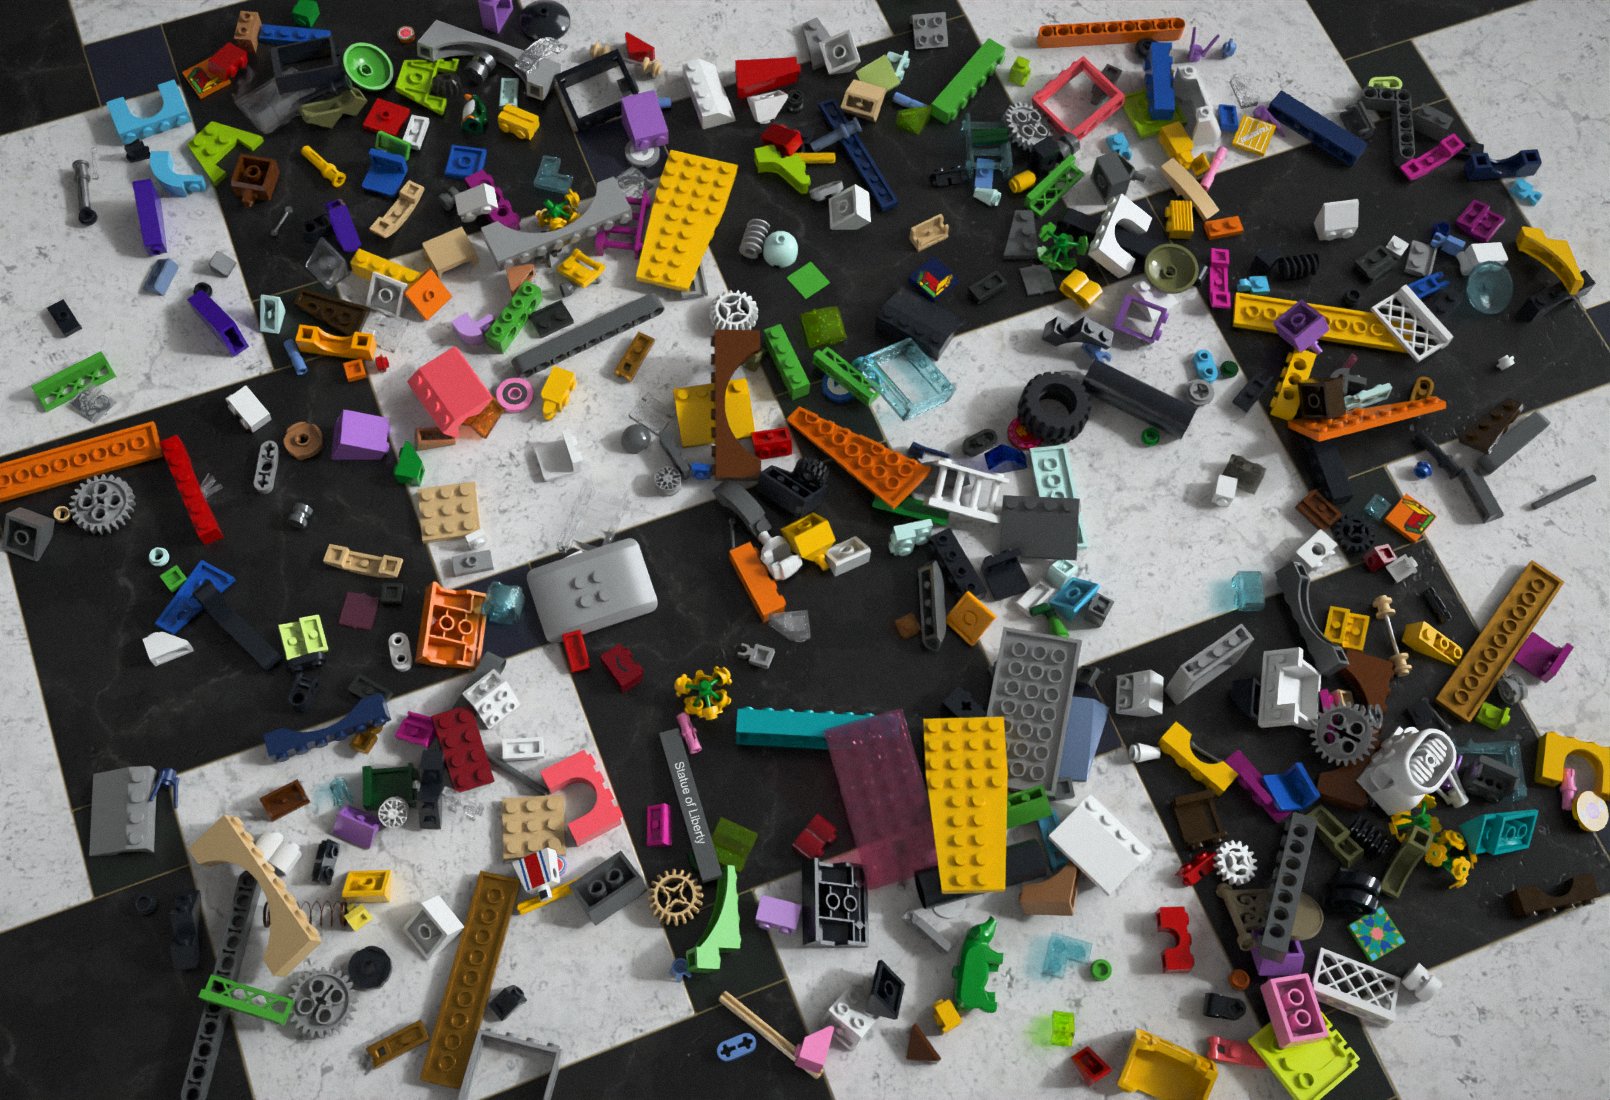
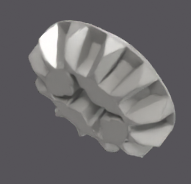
M1195 379L1187 384L1185 396H1187L1188 402L1194 403V406L1201 405L1203 407L1213 400L1214 389L1209 382ZM1197 388L1200 393H1203L1201 398L1198 394H1195L1197 392Z

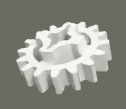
M1231 840L1228 843H1223L1215 850L1217 855L1213 856V859L1217 861L1213 866L1219 868L1217 875L1222 874V880L1228 879L1229 885L1236 883L1239 886L1249 882L1251 878L1255 877L1253 872L1257 870V867L1253 865V863L1257 862V859H1252L1251 857L1254 852H1248L1247 845L1242 847L1241 841L1235 843L1234 840Z

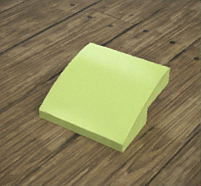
M886 55L856 71L860 81L886 88V92L901 84Z
M319 615L299 618L298 622L278 626L286 661L313 652L321 651L325 653L328 651Z

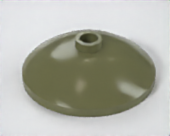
M1162 244L1155 247L1148 254L1144 265L1145 275L1151 285L1169 294L1182 293L1188 290L1195 283L1199 272L1198 263L1194 255L1185 247L1177 244Z

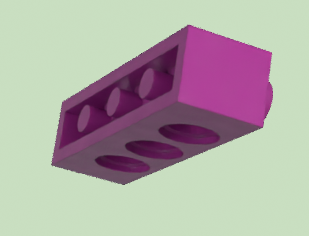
M482 169L464 178L467 190L483 183L494 187L498 208L492 210L491 213L485 214L491 224L498 221L508 228L516 231L520 230L519 222H521L519 215L516 212L513 213L510 202L507 199L504 200L502 191L499 187H495L494 180L490 174L487 175Z

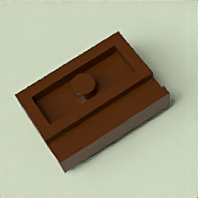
M1316 489L1295 507L1316 529H1321L1323 532L1343 515Z

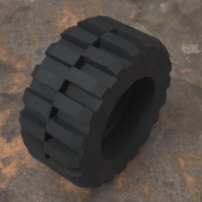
M1044 372L1043 376L1038 374L1027 383L1018 402L1017 415L1018 418H1021L1019 421L1021 426H1026L1025 431L1028 434L1033 433L1034 439L1042 438L1043 443L1053 442V445H1059L1060 442L1065 444L1070 439L1074 440L1082 432L1091 414L1092 404L1089 402L1091 399L1089 393H1085L1087 389L1084 385H1080V381L1076 378L1072 379L1070 378L1071 375L1066 373L1062 375L1061 372H1054V374ZM1043 399L1059 401L1067 408L1069 415L1066 417L1049 415L1042 409L1039 401Z

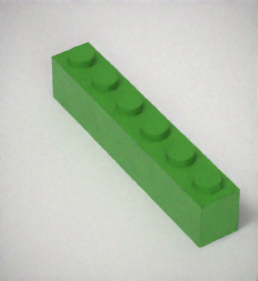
M988 38L931 105L930 115L945 124H948L951 119L954 120L958 111L966 106L970 97L973 98L977 89L985 84L987 77L993 75L998 64L1001 65L1004 62L1006 48Z

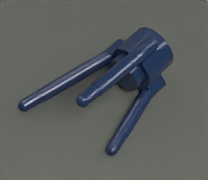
M913 442L908 450V455L911 456V459L917 460L918 463H921L918 459H923L926 452L944 458H950L951 456L948 453L925 447L916 442Z
M165 767L160 769L156 785L149 798L150 802L153 801L159 787L170 788L173 785L174 809L178 808V784L180 778L176 777L177 772L175 770Z

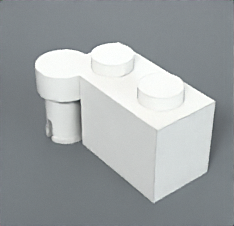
M485 183L455 195L458 215L461 216L462 222H472L477 216L491 213L492 210L498 208L494 187Z
M1501 242L1471 244L1465 253L1462 251L1456 255L1460 263V271L1464 276L1470 275L1475 271H1498L1508 261Z
M247 386L225 398L229 410L234 415H239L241 418L239 421L245 429L249 428L252 432H255L272 420L270 413Z

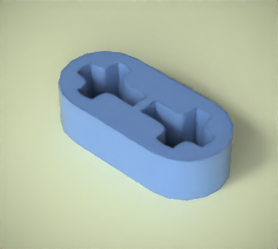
M743 1033L723 1041L717 1048L718 1058L723 1062H730L750 1054L756 1047V1039L750 1033ZM744 1038L753 1042L750 1044L749 1049L745 1046L738 1048V1045L743 1043ZM724 1046H727L728 1049L733 1047L736 1049L730 1052V1057H726L725 1054L721 1055Z

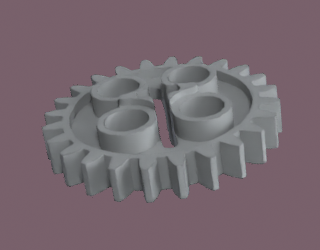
M1021 102L1018 104L1014 103L1008 107L1002 118L1004 121L1002 125L1007 127L1008 137L1013 138V143L1017 142L1018 147L1022 145L1024 150L1028 148L1031 152L1034 144L1048 136L1054 137V134H1052L1054 129L1050 128L1052 123L1047 122L1049 118H1044L1043 112L1039 113L1038 108L1033 109L1032 104L1028 107L1026 102L1023 105Z
M102 474L101 479H98L95 475L94 481L87 478L88 484L80 483L82 489H75L77 496H71L74 502L69 503L72 508L70 510V513L73 515L72 518L80 528L83 527L86 532L90 530L93 534L97 530L100 534H103L104 529L111 533L112 527L119 530V523L125 525L123 520L131 519L128 513L134 512L131 506H135L136 503L133 500L135 498L132 493L133 490L126 481L122 482L120 477L115 479L113 475H110L107 479L105 474Z
M1339 701L1338 707L1331 703V709L1323 707L1324 714L1317 712L1320 718L1319 720L1313 719L1317 725L1310 727L1312 730H1315V733L1311 734L1310 737L1316 738V741L1311 744L1319 746L1316 749L1317 753L1323 751L1322 759L1329 756L1328 763H1332L1336 759L1337 766H1340L1342 761H1344L1345 766H1348L1350 760L1356 765L1357 758L1364 761L1363 754L1371 755L1368 748L1375 749L1371 741L1378 740L1372 737V734L1378 731L1371 728L1376 723L1368 721L1372 715L1364 716L1365 708L1358 711V704L1351 708V702L1348 701L1346 706H1343L1342 701ZM1336 715H1342L1344 718L1340 726H1336L1333 722ZM1357 723L1363 727L1362 732L1358 735L1352 731L1353 725ZM1327 725L1342 731L1346 728V733L1359 738L1361 741L1358 743L1347 737L1341 739V735L1328 729ZM1328 733H1333L1335 736V741L1331 744L1325 741V736ZM1350 741L1354 744V750L1347 753L1343 747L1346 742Z
M322 967L320 973H318L313 968V975L310 976L305 972L306 979L297 978L299 986H291L295 993L288 994L294 1000L289 1015H294L290 1022H298L295 1028L297 1030L303 1028L302 1033L304 1035H307L310 1031L312 1038L318 1033L319 1037L323 1039L325 1032L332 1037L334 1029L340 1033L341 1029L339 1026L348 1027L346 1019H354L350 1012L357 1011L352 1005L359 1002V1000L352 996L358 992L354 989L350 990L355 984L348 982L349 977L347 975L342 977L343 972L341 970L335 974L333 967L328 972L325 967ZM319 983H323V990L319 993H315V986ZM336 993H342V999L339 1002H333V996ZM320 1000H323V1001L325 1000V1001H326V1004H325V1005H323V1004L320 1005V1004H319V1001H320ZM311 1002V1010L303 1012L304 1005ZM326 1012H330V1019L326 1022H322V1015Z

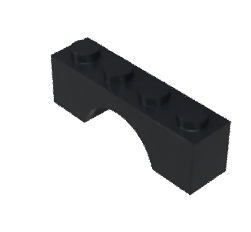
M1583 270L1580 274L1584 279V284L1579 289L1577 295H1570L1561 281L1530 296L1522 305L1521 310L1532 322L1546 315L1555 306L1568 299L1575 301L1587 295L1596 283L1587 271Z

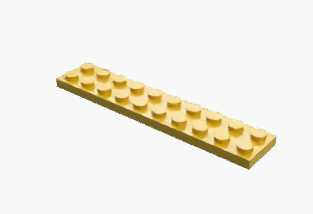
M1236 292L1234 297L1233 327L1278 333L1273 322L1296 304L1297 301ZM1307 303L1324 316L1330 329L1318 340L1408 353L1373 313ZM1391 320L1393 327L1400 328V322ZM1403 323V329L1412 330L1413 324ZM1403 334L1402 337L1405 340H1412V335Z

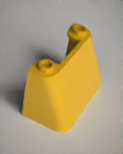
M1136 1029L1122 1065L1117 1085L1126 1093L1136 1092L1138 1089L1161 1100H1208L1217 1079L1218 1070L1212 1060L1145 1030Z

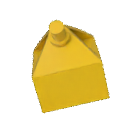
M813 512L781 529L783 537L787 540L792 552L819 564L823 571L829 568L824 555L836 540L828 520Z

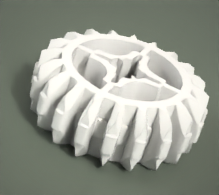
M730 290L729 294L723 291L722 296L717 295L716 300L712 301L709 318L716 330H751V327H755L758 320V308L756 307V302L752 301L751 296L746 297L745 292L740 294L739 290L736 293ZM741 307H743L748 312V314L744 313ZM719 313H723V316L726 317V320L723 319Z

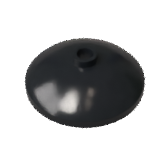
M538 0L527 5L521 12L519 19L520 28L528 38L534 41L552 42L560 39L567 33L570 27V15L568 10L556 1Z

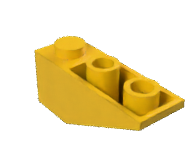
M1425 621L1406 625L1402 642L1417 652L1456 667L1459 665L1464 651L1461 647Z

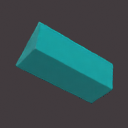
M1533 809L1484 814L1459 825L1471 853L1488 852L1492 855H1498L1529 848L1539 811Z

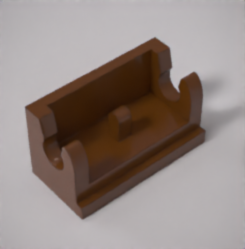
M298 779L259 798L272 822L311 803Z

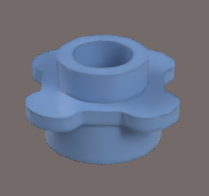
M1232 38L1222 46L1223 58H1226V56L1231 57L1236 50V44L1233 43Z

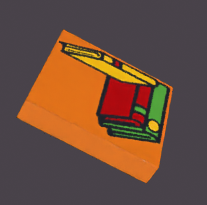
M209 58L182 72L200 99L231 84L230 79L224 81L209 73Z
M1406 493L1384 519V522L1415 544L1437 516Z

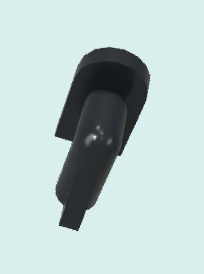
M136 139L124 146V150L127 152L126 158L129 162L150 158L149 147L144 146L143 141H140V139Z

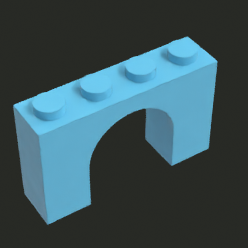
M175 80L158 85L164 104L161 111L150 118L133 116L124 97L106 102L124 145L132 143L136 139L150 137L192 122Z

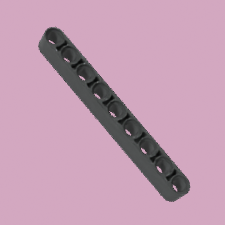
M650 293L512 359L511 363L520 378H528L660 315L665 308L656 293Z

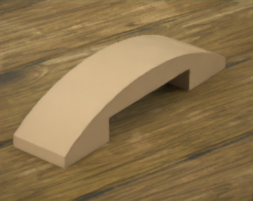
M409 180L400 190L398 200L383 218L380 216L377 218L369 230L383 238L392 235L413 212L424 192V187Z
M329 544L323 562L362 575L397 578L403 559L387 555L383 557L350 551L348 547Z

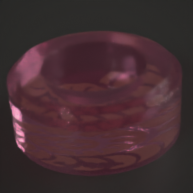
M1351 353L1342 368L1351 369L1358 356Z

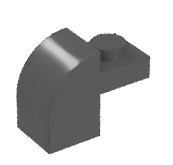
M1350 368L1337 369L1330 376V378H1338L1339 374L1346 376L1343 383L1344 397L1347 390L1357 393L1362 391L1366 386L1367 378L1360 377L1359 375H1349Z

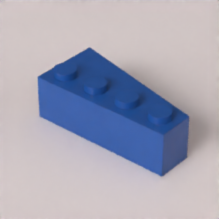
M1152 42L1147 58L1143 61V71L1146 73L1144 84L1147 85L1146 99H1149L1147 110L1151 115V120H1172L1175 111L1174 88H1172L1174 75L1171 73L1173 56H1169L1172 50V42Z

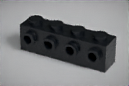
M947 528L930 536L927 548L930 554L934 555L937 559L940 570L944 571L948 585L955 590L957 601L959 602L967 591L979 601L984 599L987 590L952 530Z

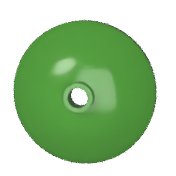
M355 43L345 51L342 58L343 69L347 77L356 86L368 91H379L390 84L393 78V66L388 56L381 49L369 43Z

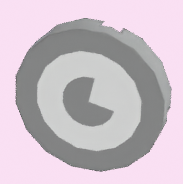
M631 141L625 146L626 160L631 166L636 168L651 167L659 159V146L635 152Z

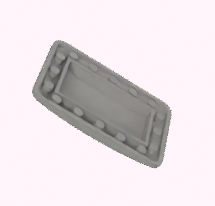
M631 538L534 568L527 574V583L545 637L550 643L554 644L563 642L562 634L581 630L582 635L651 613L658 605L639 544Z

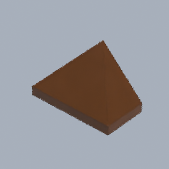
M915 1023L910 1029L906 1059L931 1064L939 1063L941 1057Z

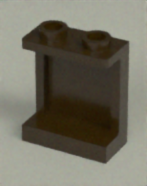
M1213 789L1174 797L1170 802L1185 849L1192 847V850L1203 848L1204 844L1211 843L1212 846L1223 843V840L1228 836L1227 831L1223 832L1212 800L1215 797Z

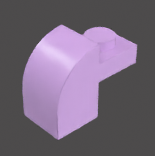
M467 312L451 321L456 335L461 341L469 345L484 343L483 336L495 322L491 314L474 322Z

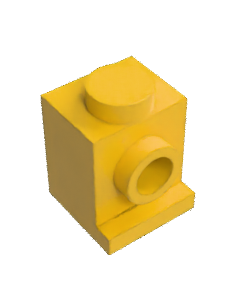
M941 999L932 1004L934 1009L932 1016L938 1026H942L940 1031L942 1035L958 1027L963 1022L950 999L945 1002Z

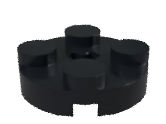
M367 946L353 954L348 964V972L351 980L357 987L364 990L380 989L391 976L392 961L383 949L376 946ZM372 962L376 969L368 974L365 966L370 965Z

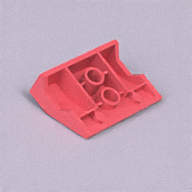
M455 346L420 367L407 381L442 433L456 438L459 436L458 427L468 417L480 414L493 399L487 388Z

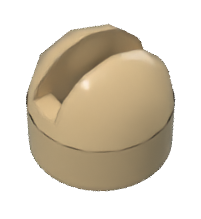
M59 506L54 510L56 521L60 523L69 521L71 514L67 507ZM62 512H65L64 518H61Z

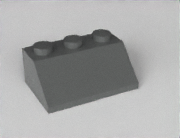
M619 851L569 885L576 899L595 926L648 891L642 877L622 851Z

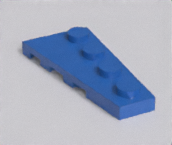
M201 560L155 622V625L174 635L203 610L192 594L195 589L208 579L222 593L236 581L235 578Z

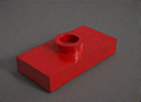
M577 630L562 634L571 673L591 668L582 631Z

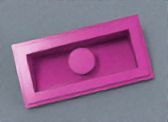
M665 803L647 806L648 847L672 846V806Z

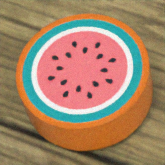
M403 26L398 29L397 36L400 42L408 44L415 39V33L411 27Z

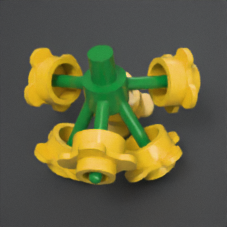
M568 189L569 193L565 195L566 201L560 204L552 203L549 199H546L543 204L548 209L535 212V216L538 218V225L540 227L549 225L548 232L561 229L580 218L582 213L578 214L577 210L573 208H579L580 198L576 192L573 193L571 189Z
M715 666L712 676H707L702 670H698L693 680L687 678L686 674H682V677L677 678L674 688L677 691L678 697L682 693L688 694L691 689H696L699 693L697 697L685 698L684 703L686 707L684 711L687 714H696L699 718L705 717L706 720L713 721L715 718H718L717 714L722 713V708L731 703V698L726 695L727 691L725 689L713 692L712 686L715 683L719 686H723L725 683L730 685L732 683L730 672L725 667L719 668ZM701 697H705L707 708L702 709L704 704Z

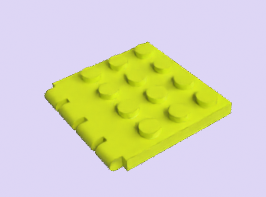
M1322 1012L1321 1014L1329 1036L1318 1043L1280 1049L1271 1021L1248 1039V1042L1294 1100H1320L1358 1067L1356 1062L1360 1058L1351 1047H1348L1346 1050L1343 1046L1347 1042L1336 1029L1332 1032L1329 1030L1333 1025Z

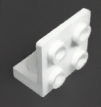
M495 669L491 670L462 693L464 698L475 708L488 729H491L520 706L507 681Z
M849 986L829 1008L819 1025L823 1028L833 1026L834 1031L832 1035L850 1051H853L880 1016L865 1012L868 1000Z

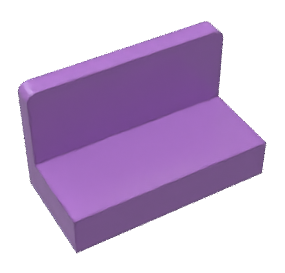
M347 804L337 814L333 834L361 847L370 849L374 835L382 828L383 824L379 818Z

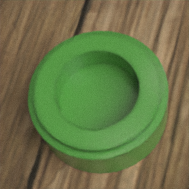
M1104 959L1094 961L1090 967V974L1097 981L1107 980L1112 973L1110 963Z

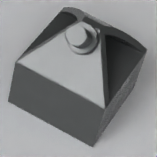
M1114 151L1096 158L1090 178L1105 205H1107L1110 198L1120 194L1126 195L1131 180L1144 183L1146 176L1139 174L1130 162Z

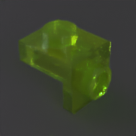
M1053 1010L1051 1044L1071 1047L1075 1035L1074 1013Z

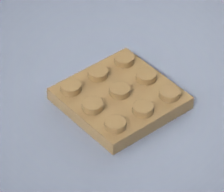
M475 481L417 489L423 544L463 539L466 535L481 529Z
M564 794L502 799L504 861L519 860L547 847L555 850L557 855L566 856Z

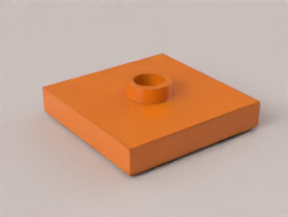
M429 268L403 292L426 321L453 297L432 269Z

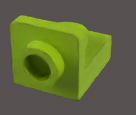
M1483 702L1478 710L1475 721L1497 731L1509 722L1510 716L1508 713L1510 708L1505 707L1501 710L1487 702Z

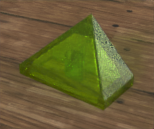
M932 106L898 111L897 124L919 135L931 118Z

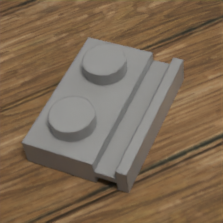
M1413 240L1410 244L1404 272L1419 277L1430 275L1438 248H1432L1428 244Z
M702 262L696 271L694 281H692L689 287V292L680 291L682 299L697 298L702 295L708 296Z

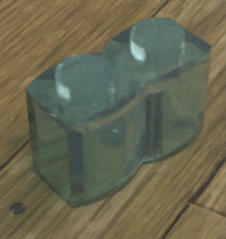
M1238 571L1232 578V587L1236 590L1234 605H1237L1238 611L1261 612L1265 607L1261 571Z

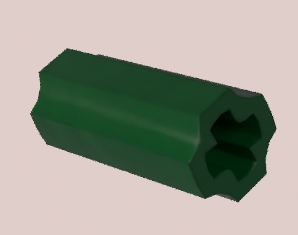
M1007 127L972 131L973 147L1008 143Z

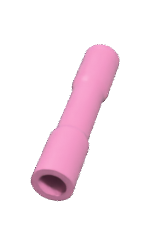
M1223 146L1218 147L1210 168L1200 183L1206 192L1209 190L1214 176L1228 152Z

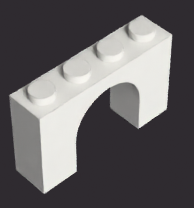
M1123 194L1112 197L1107 202V209L1101 217L1102 221L1096 229L1095 238L1091 242L1088 252L1089 256L1117 278L1130 274L1136 259L1124 251L1117 243L1114 234L1115 225L1118 224L1129 233L1139 236L1147 232L1152 220L1147 213Z

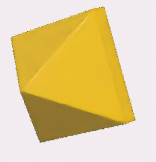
M1201 153L1191 163V168L1196 177L1210 168L1204 153Z

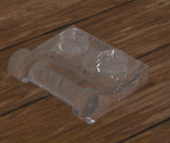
M649 392L642 397L628 414L630 419L643 425L657 437L677 417L675 409H670L659 402ZM647 404H650V405L654 406L655 408H657L658 410H660L661 412H663V413L666 414L667 416H666V417L662 416V415L659 414L658 412H656V411H654L653 409H651L650 407H648Z

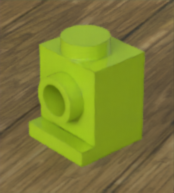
M1018 56L1011 67L1008 81L1024 87L1031 75V68H1029L1030 60Z

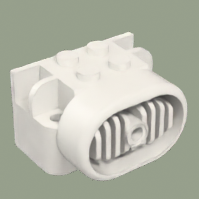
M1399 726L1388 739L1382 742V748L1372 755V761L1356 781L1388 815L1409 811L1418 805L1425 794L1436 791L1453 770L1456 763L1454 744L1444 732L1432 728L1418 731L1414 727H1408L1403 730Z

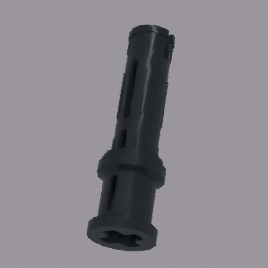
M344 75L342 79L335 82L331 81L328 83V86L299 98L301 105L322 101L330 96L337 97L341 92L353 90V86L347 75Z
M1424 430L1415 436V439L1436 459L1438 467L1443 468L1447 472L1450 480L1457 477L1464 469L1459 467L1453 460V456L1447 455Z

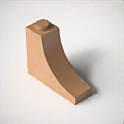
M1069 859L1065 867L1052 878L1040 883L1024 885L1022 893L1018 897L1019 906H1022L1024 914L1073 916L1081 870Z

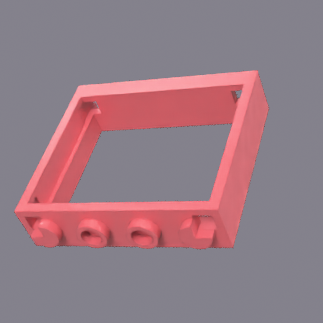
M1084 56L1076 62L1074 61L1068 69L1062 70L1057 78L1050 80L1041 91H1037L1036 95L1032 97L1033 108H1038L1039 113L1043 112V117L1049 118L1047 120L1048 123H1052V126L1061 135L1065 132L1073 133L1079 141L1125 103V95ZM1083 71L1111 99L1071 131L1043 103Z

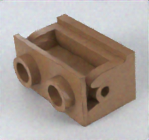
M240 11L234 39L238 40V47L249 53H256L262 23L258 12Z

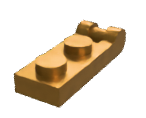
M638 331L617 365L614 375L618 377L623 376L627 381L632 382L654 345L655 339ZM628 366L630 367V370L627 371L624 368Z
M420 1019L366 1048V1051L373 1059L372 1065L374 1069H378L395 1058L430 1041V1038ZM384 1048L387 1054L381 1057L379 1051Z

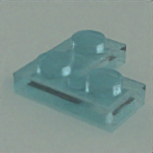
M544 155L534 180V187L568 194L573 177L558 173L561 165L560 158Z
M1052 932L1042 974L1063 979L1067 960L1087 965L1093 943Z

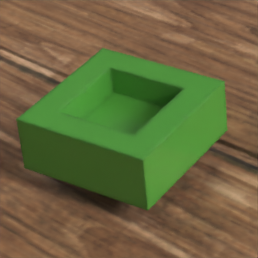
M177 565L160 575L172 593L181 588L187 580Z

